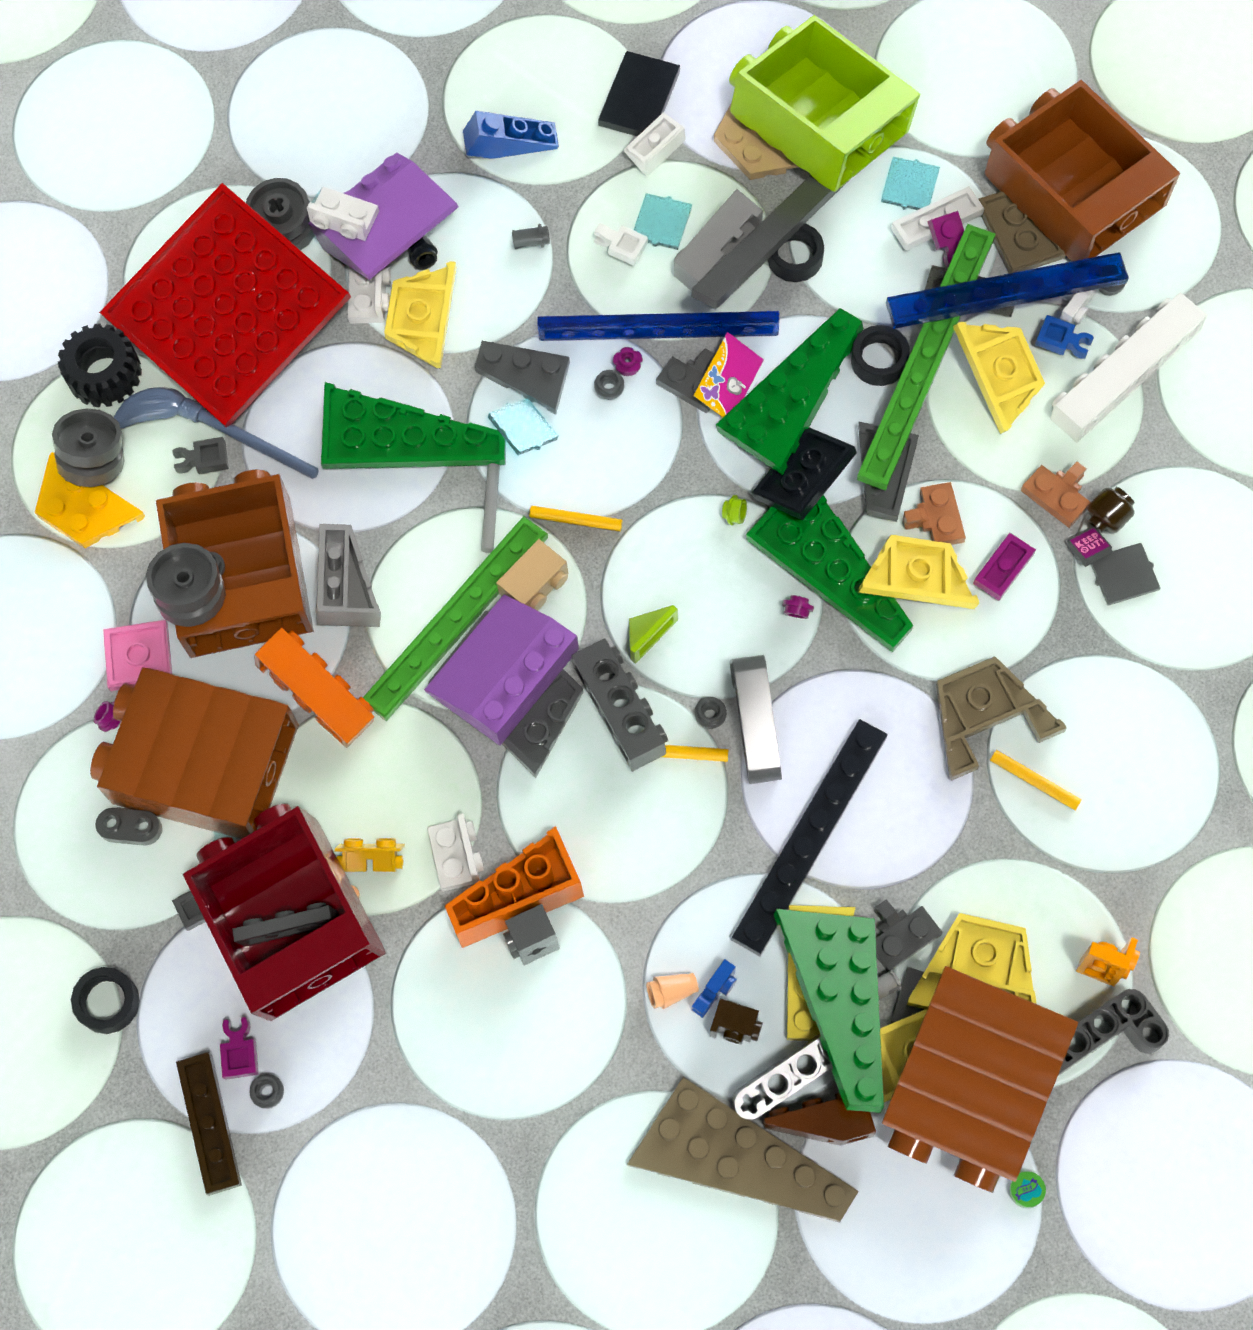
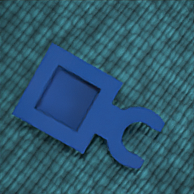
M1047 315L1035 345L1060 355H1064L1066 349H1069L1076 357L1085 359L1088 349L1082 348L1079 344L1084 343L1091 346L1094 337L1085 332L1073 333L1076 325Z
M724 959L706 984L704 991L693 1003L692 1011L703 1018L721 993L725 996L728 995L737 981L733 977L736 972V966Z

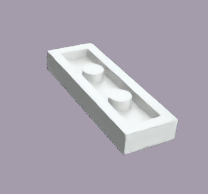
M970 186L892 222L891 229L905 251L933 239L927 221L958 211L962 224L983 215L984 207Z

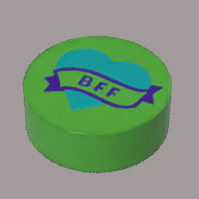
M1026 1171L1019 1173L1016 1182L1011 1181L1009 1193L1016 1205L1022 1208H1033L1043 1201L1046 1187L1039 1175Z

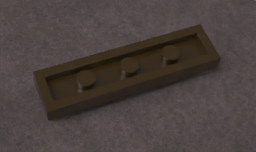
M206 1052L176 1061L206 1195L210 1196L242 1186L212 1054Z

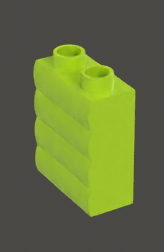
M815 14L796 29H792L790 26L781 28L772 38L767 51L757 58L751 54L744 56L735 65L729 78V83L735 87L730 112L742 124L756 131L768 144L782 151L794 164L808 171L821 185L833 192L837 191L909 132L921 93Z

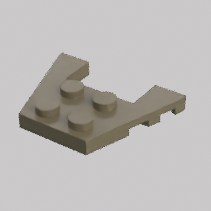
M995 656L940 679L936 683L948 772L951 781L979 768V764L966 741V738L1022 714L1025 716L1038 743L1064 733L1067 729L1065 723L1060 719L1057 720L1047 710V706L1040 699L1032 696L1024 688V684Z

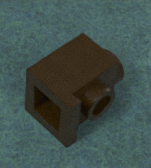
M720 998L710 1028V1037L716 1039L719 1032L724 1034L723 1039L741 1045L743 1041L751 1042V1040L757 1042L763 1022L758 1021L759 1010Z

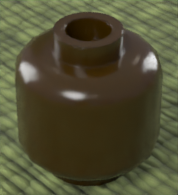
M1117 486L1114 489L1104 488L1087 506L1088 513L1091 516L1088 522L1100 533H1103L1105 530L1110 533H1117L1134 516L1133 505L1135 502L1124 490Z

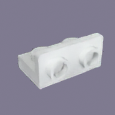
M323 186L315 204L310 202L307 206L310 222L316 227L324 230L329 228L338 231L349 239L358 238L366 241L379 213V208L376 204Z
M385 267L370 280L354 269L349 268V294L351 298L348 300V320L350 324L385 323V311H388L390 295L386 293V285H391L390 267Z
M463 813L457 815L458 820L427 827L442 892L475 884L480 880L478 872L484 871L480 852L474 853L471 841L477 840L473 821L466 822Z

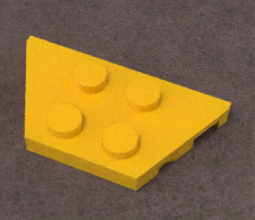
M52 452L49 455L35 508V514L38 518L83 548L99 542L102 537L111 536L119 532V527L135 519L137 522L144 519L143 511L103 485L84 487L66 481L58 473L54 453Z

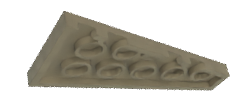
M684 1077L627 1164L629 1167L655 1172L659 1175L685 1180L700 1186L760 1200L764 1203L790 1208L801 1213L839 1223L859 1192L752 1121L742 1118L735 1110Z

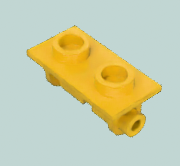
M348 838L344 839V844H339L335 847V852H342V856H337V859L345 872H367V859H373V872H396L397 869H403V856H397V851H401L405 844H396V839L394 838L376 839V844H363V839Z

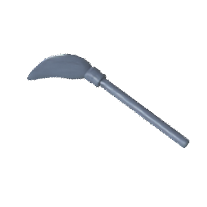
M154 387L139 391L125 399L114 415L121 429L144 421L167 419L180 415L195 423L201 421L312 479L316 478L319 473L317 467L233 424L226 428L210 412L206 411L201 404H198L197 401L191 398H185L181 392L173 388Z

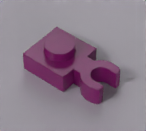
M958 211L927 221L936 250L945 249L946 253L944 254L943 261L947 268L964 233Z
M241 1017L242 1026L236 1032L231 1030V1022L228 1019L223 1021V1031L229 1037V1043L220 1044L222 1078L225 1080L259 1075L256 1041L254 1039L246 1040V1036L251 1028L250 1022L246 1017Z

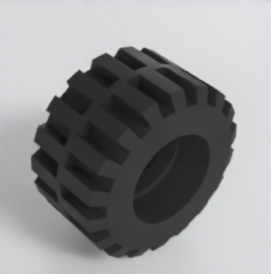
M98 323L94 324L93 328H89L86 325L81 327L83 331L71 333L72 338L70 340L65 339L62 343L64 350H59L58 357L60 361H58V368L73 395L77 399L80 398L81 402L86 405L91 402L93 407H100L101 403L109 407L116 400L118 403L124 401L123 396L126 394L131 396L134 392L132 387H138L140 380L138 376L142 375L139 357L123 331L120 329L115 330L112 325L108 324L103 328ZM104 358L113 359L111 364L103 371L97 373L87 372L94 362Z

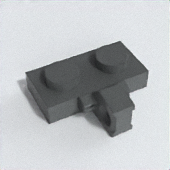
M705 348L698 356L696 362L690 359L687 364L672 356L656 378V385L707 414L710 408L693 395L715 353Z
M886 899L877 905L874 910L883 922L878 927L882 934L876 938V955L887 972L895 969L943 933L923 906L907 915L904 910L897 913Z

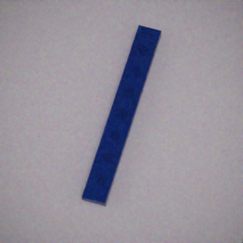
M1118 252L887 297L886 306L893 329L1127 284L1129 276L1121 253Z
M779 311L538 316L537 326L539 340L725 337L727 332L734 337L779 335L780 319Z

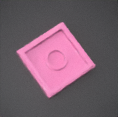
M166 620L103 629L107 686L110 691L119 690L124 683L136 685L142 667L172 674L169 630Z

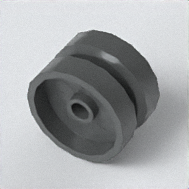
M287 178L269 179L253 188L246 199V203L299 250L308 246L315 235L308 224L310 219L307 206L310 201L305 190L298 183Z
M88 408L74 410L63 415L54 424L52 439L55 449V463L58 473L66 481L77 486L94 487L114 480L121 473L124 465L122 431L119 422L111 414L102 410Z
M190 543L170 545L158 552L149 563L146 573L147 587L160 614L172 624L185 627L200 625L215 617L223 607L226 596L224 581L219 573L215 559L203 547Z

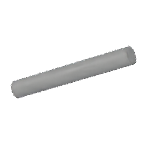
M495 463L488 464L481 545V551L485 553H491L494 550L500 466Z

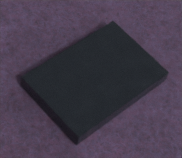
M626 51L599 116L598 126L634 136L640 135L665 111L680 73V65Z
M810 427L805 429L799 439V447L795 454L791 453L786 462L787 468L782 475L771 468L752 491L754 499L803 521L857 454L855 446Z

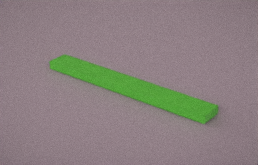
M525 516L521 518L364 695L363 698L373 707V712L386 722L497 597L499 592L496 582L538 539L545 542L548 539V533Z

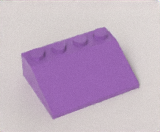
M396 152L394 155L387 157L374 171L365 175L353 188L344 192V194L378 205L379 213L366 241L358 238H346L340 232L329 228L326 230L320 229L312 222L308 224L324 251L370 280L455 211L458 205L413 161Z
M504 594L424 690L501 746L571 660V655L579 650L577 635L552 617Z

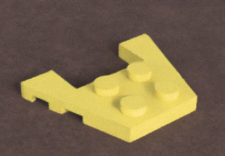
M959 913L907 1002V1005L928 1009L943 969L947 966L1037 1004L1031 977L1032 968L1026 928Z

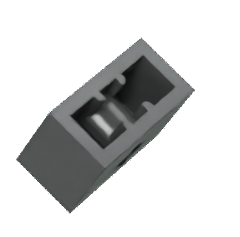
M542 904L505 921L508 929L507 932L503 933L506 944L513 959L520 957L523 965H527L560 949L556 933Z

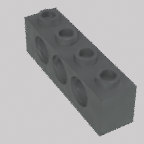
M604 638L572 654L573 667L631 771L633 772L666 754L665 742L668 741L667 735L660 724L655 726L650 718L653 715V711L646 698L640 699L635 690L638 689V685L632 673L628 672L625 674L620 664L624 662L617 647H610ZM605 673L614 675L609 681L599 679ZM619 699L629 701L624 707L613 705ZM634 725L644 727V730L638 734L628 731Z

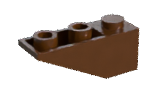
M840 1092L835 1094V1100L824 1103L821 1098L808 1100L802 1103V1109L789 1112L788 1107L775 1109L769 1112V1118H765L763 1122L764 1128L839 1146L868 1139L876 1134L871 1113L846 1110Z

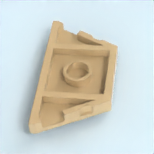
M730 104L714 134V142L749 180L764 178L766 175L786 174V169L798 167L782 151L774 148L762 139L756 131L742 124L730 112Z

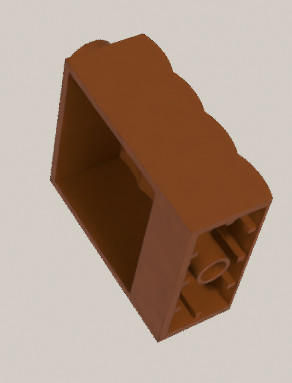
M1082 80L1061 94L1055 88L1047 90L1035 101L1028 117L1018 124L1012 118L1005 119L995 127L986 141V145L991 149L985 169L987 178L997 189L1004 192L1023 214H1026L1028 218L1033 220L1040 231L1064 251L1065 255L1079 267L1087 264L1167 206L1180 176V172Z
M248 470L236 475L233 484L209 488L204 483H186L176 487L172 492L173 496L156 500L163 549L180 543L197 544L210 552L218 553L225 562V571L222 579L226 596L223 607L215 617L203 624L191 627L175 625L177 638L190 658L264 643L281 628L287 633L292 630L297 635L314 632L291 501L280 474L270 475L265 470Z
M142 667L136 685L124 683L116 695L113 717L115 720L121 721L113 744L102 742L95 750L91 762L90 775L92 779L99 781L97 788L113 805L132 810L149 811L161 818L242 839L257 830L253 823L254 819L260 813L270 808L299 724L290 707L286 704Z
M945 966L882 1120L883 1125L894 1129L887 1147L925 1164L929 1160L933 1147L960 1158L953 1176L991 1193L994 1192L1000 1176L1016 1182L1079 1022Z

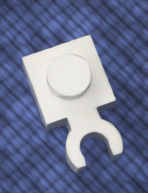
M1088 277L1081 289H1078L1062 311L1060 320L1079 325L1088 313L1089 309L1085 306L1096 294L1095 289L1099 282Z

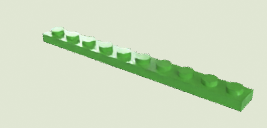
M967 224L859 470L858 481L885 491L887 490L955 330L953 326L960 321L992 247L996 233Z

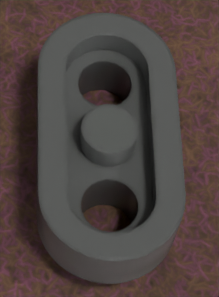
M108 808L98 815L95 823L98 834L104 840L112 843L146 846L155 843L162 834L161 821L155 814L149 811ZM116 819V824L111 828H107L108 821ZM148 822V827L145 830H138L141 823Z

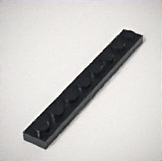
M861 719L858 720L734 932L731 941L761 957L778 927L774 918L776 909L788 910L789 905L794 900L886 741L887 733Z

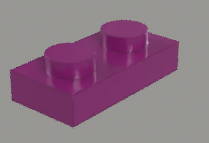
M1009 533L976 576L973 584L1000 601L1034 556L1036 549L1012 533Z

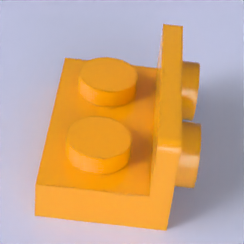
M1131 937L1121 952H1118V948L1110 943L1092 942L1081 957L1076 972L1115 987L1121 978L1127 979L1130 970L1133 971L1140 956V951L1135 950L1138 939Z

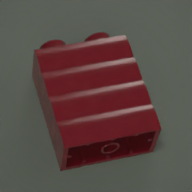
M286 803L275 805L260 813L253 822L257 830L236 843L233 838L224 837L205 845L196 855L200 864L182 874L250 1013L269 1021H273L386 954L374 927L369 921L319 822L301 807L297 806L291 809L290 805ZM315 903H326V905L336 909L339 913L337 918L313 931L248 947L234 942L232 929L242 927L243 922L249 919L261 918L263 921L274 919L275 914L282 911L291 910L295 913L307 911L306 907Z

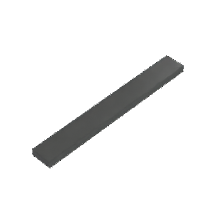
M812 175L809 176L692 288L691 297L717 309L842 187L833 192L821 185Z

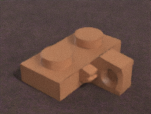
M1076 462L1066 474L1059 470L1056 475L1041 465L1021 488V492L1068 528L1079 519L1091 503L1078 493L1082 488L1078 482L1084 477V472L1087 470L1079 462Z
M951 482L921 487L920 496L922 503L917 504L916 509L904 511L903 522L905 530L922 527L923 532L930 531L932 541L951 543V545L964 543L966 536Z

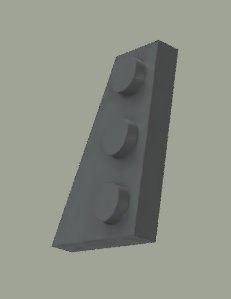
M482 340L475 363V371L505 388H511L523 395V398L547 407V411L556 415L570 365V358L568 356Z
M859 421L858 432L861 463L863 464L879 426ZM910 434L886 491L864 483L867 515L897 522L919 435Z
M562 669L502 743L535 778L583 694V688L564 669Z

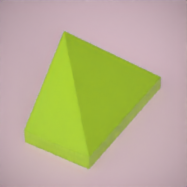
M674 605L629 618L630 656L632 662L636 664L678 621V609Z

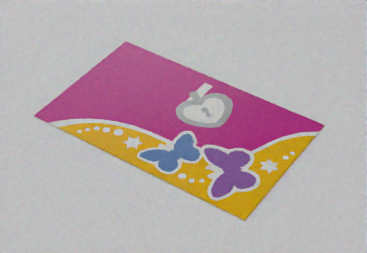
M727 332L693 396L721 417H724L745 397L764 359Z

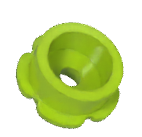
M733 495L730 500L724 502L722 516L724 519H727L730 525L735 523L742 524L745 521L747 502L745 499H739L737 495Z

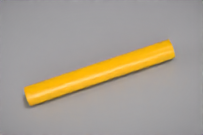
M532 505L529 514L530 518L620 532L623 524V519Z
M665 745L666 754L662 756L664 758L728 762L729 749Z
M997 749L990 759L991 762L1075 811L1082 801L1079 797Z

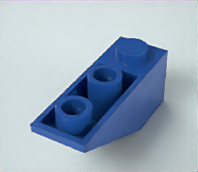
M475 110L463 129L466 155L496 159L554 150L559 147L555 122Z

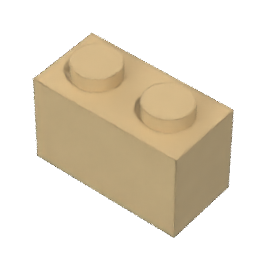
M538 539L496 582L499 595L503 596L505 594L538 611L545 604L546 596L553 589L558 590L567 581L569 574L567 561Z

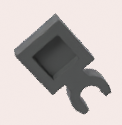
M223 437L194 441V450H188L183 447L172 450L175 459L185 458L182 463L174 464L177 473H186L192 467H196L198 474L229 469L226 442Z

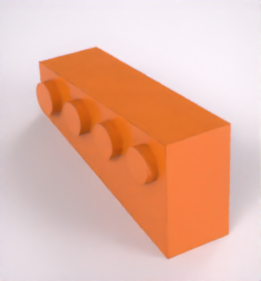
M281 628L254 654L255 666L262 673L269 669V675L274 680L273 682L282 691L290 689L293 692L292 697L296 703L308 713L313 711L317 715L315 720L345 748H348L374 722L373 707L362 697L356 699L348 691L351 688L350 685L337 674L333 677L325 669L328 666L327 663L317 653L314 652L310 655L302 647L305 644L304 641L294 631L291 630L287 633Z
M556 826L546 832L547 835L535 844L532 842L522 850L523 853L509 863L505 862L495 869L496 872L484 881L479 880L445 905L462 948L507 930L506 920L540 904L543 905L547 913L584 897L581 881Z

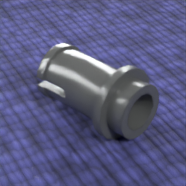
M538 224L536 228L512 230L515 249L537 245L544 248L545 244H550L548 226L542 227L541 224Z

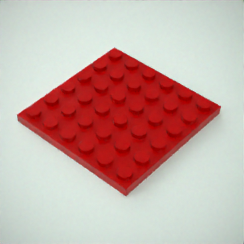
M221 183L99 313L116 329L123 331L125 337L127 336L137 348L227 428L235 422L351 298V295L224 183Z

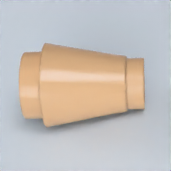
M694 973L653 977V981L646 983L648 997L654 1009L658 1007L665 1009L699 991Z

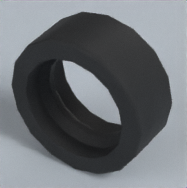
M805 223L786 242L796 240L810 245L813 249V257L810 260L800 264L788 263L781 259L778 250L768 259L770 269L776 276L785 281H806L815 276L822 267L824 256L822 236L814 227Z
M875 325L864 329L853 342L851 365L854 373L862 381L874 386H886L895 383L900 379L909 359L910 347L907 339L899 330L886 325ZM885 343L897 351L898 360L891 367L884 369L875 368L863 360V350L870 344Z
M108 967L92 969L80 977L73 987L71 996L72 1012L77 1020L95 1033L102 1034L119 1032L128 1026L136 1016L140 1003L138 989L133 981L119 970ZM101 982H115L124 992L125 1000L123 1007L111 1019L100 1020L94 1018L87 1010L86 1001L88 994L93 987Z

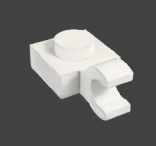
M599 223L594 231L596 235L594 242L602 247L609 246V255L632 266H635L648 244V237L621 225L617 232Z

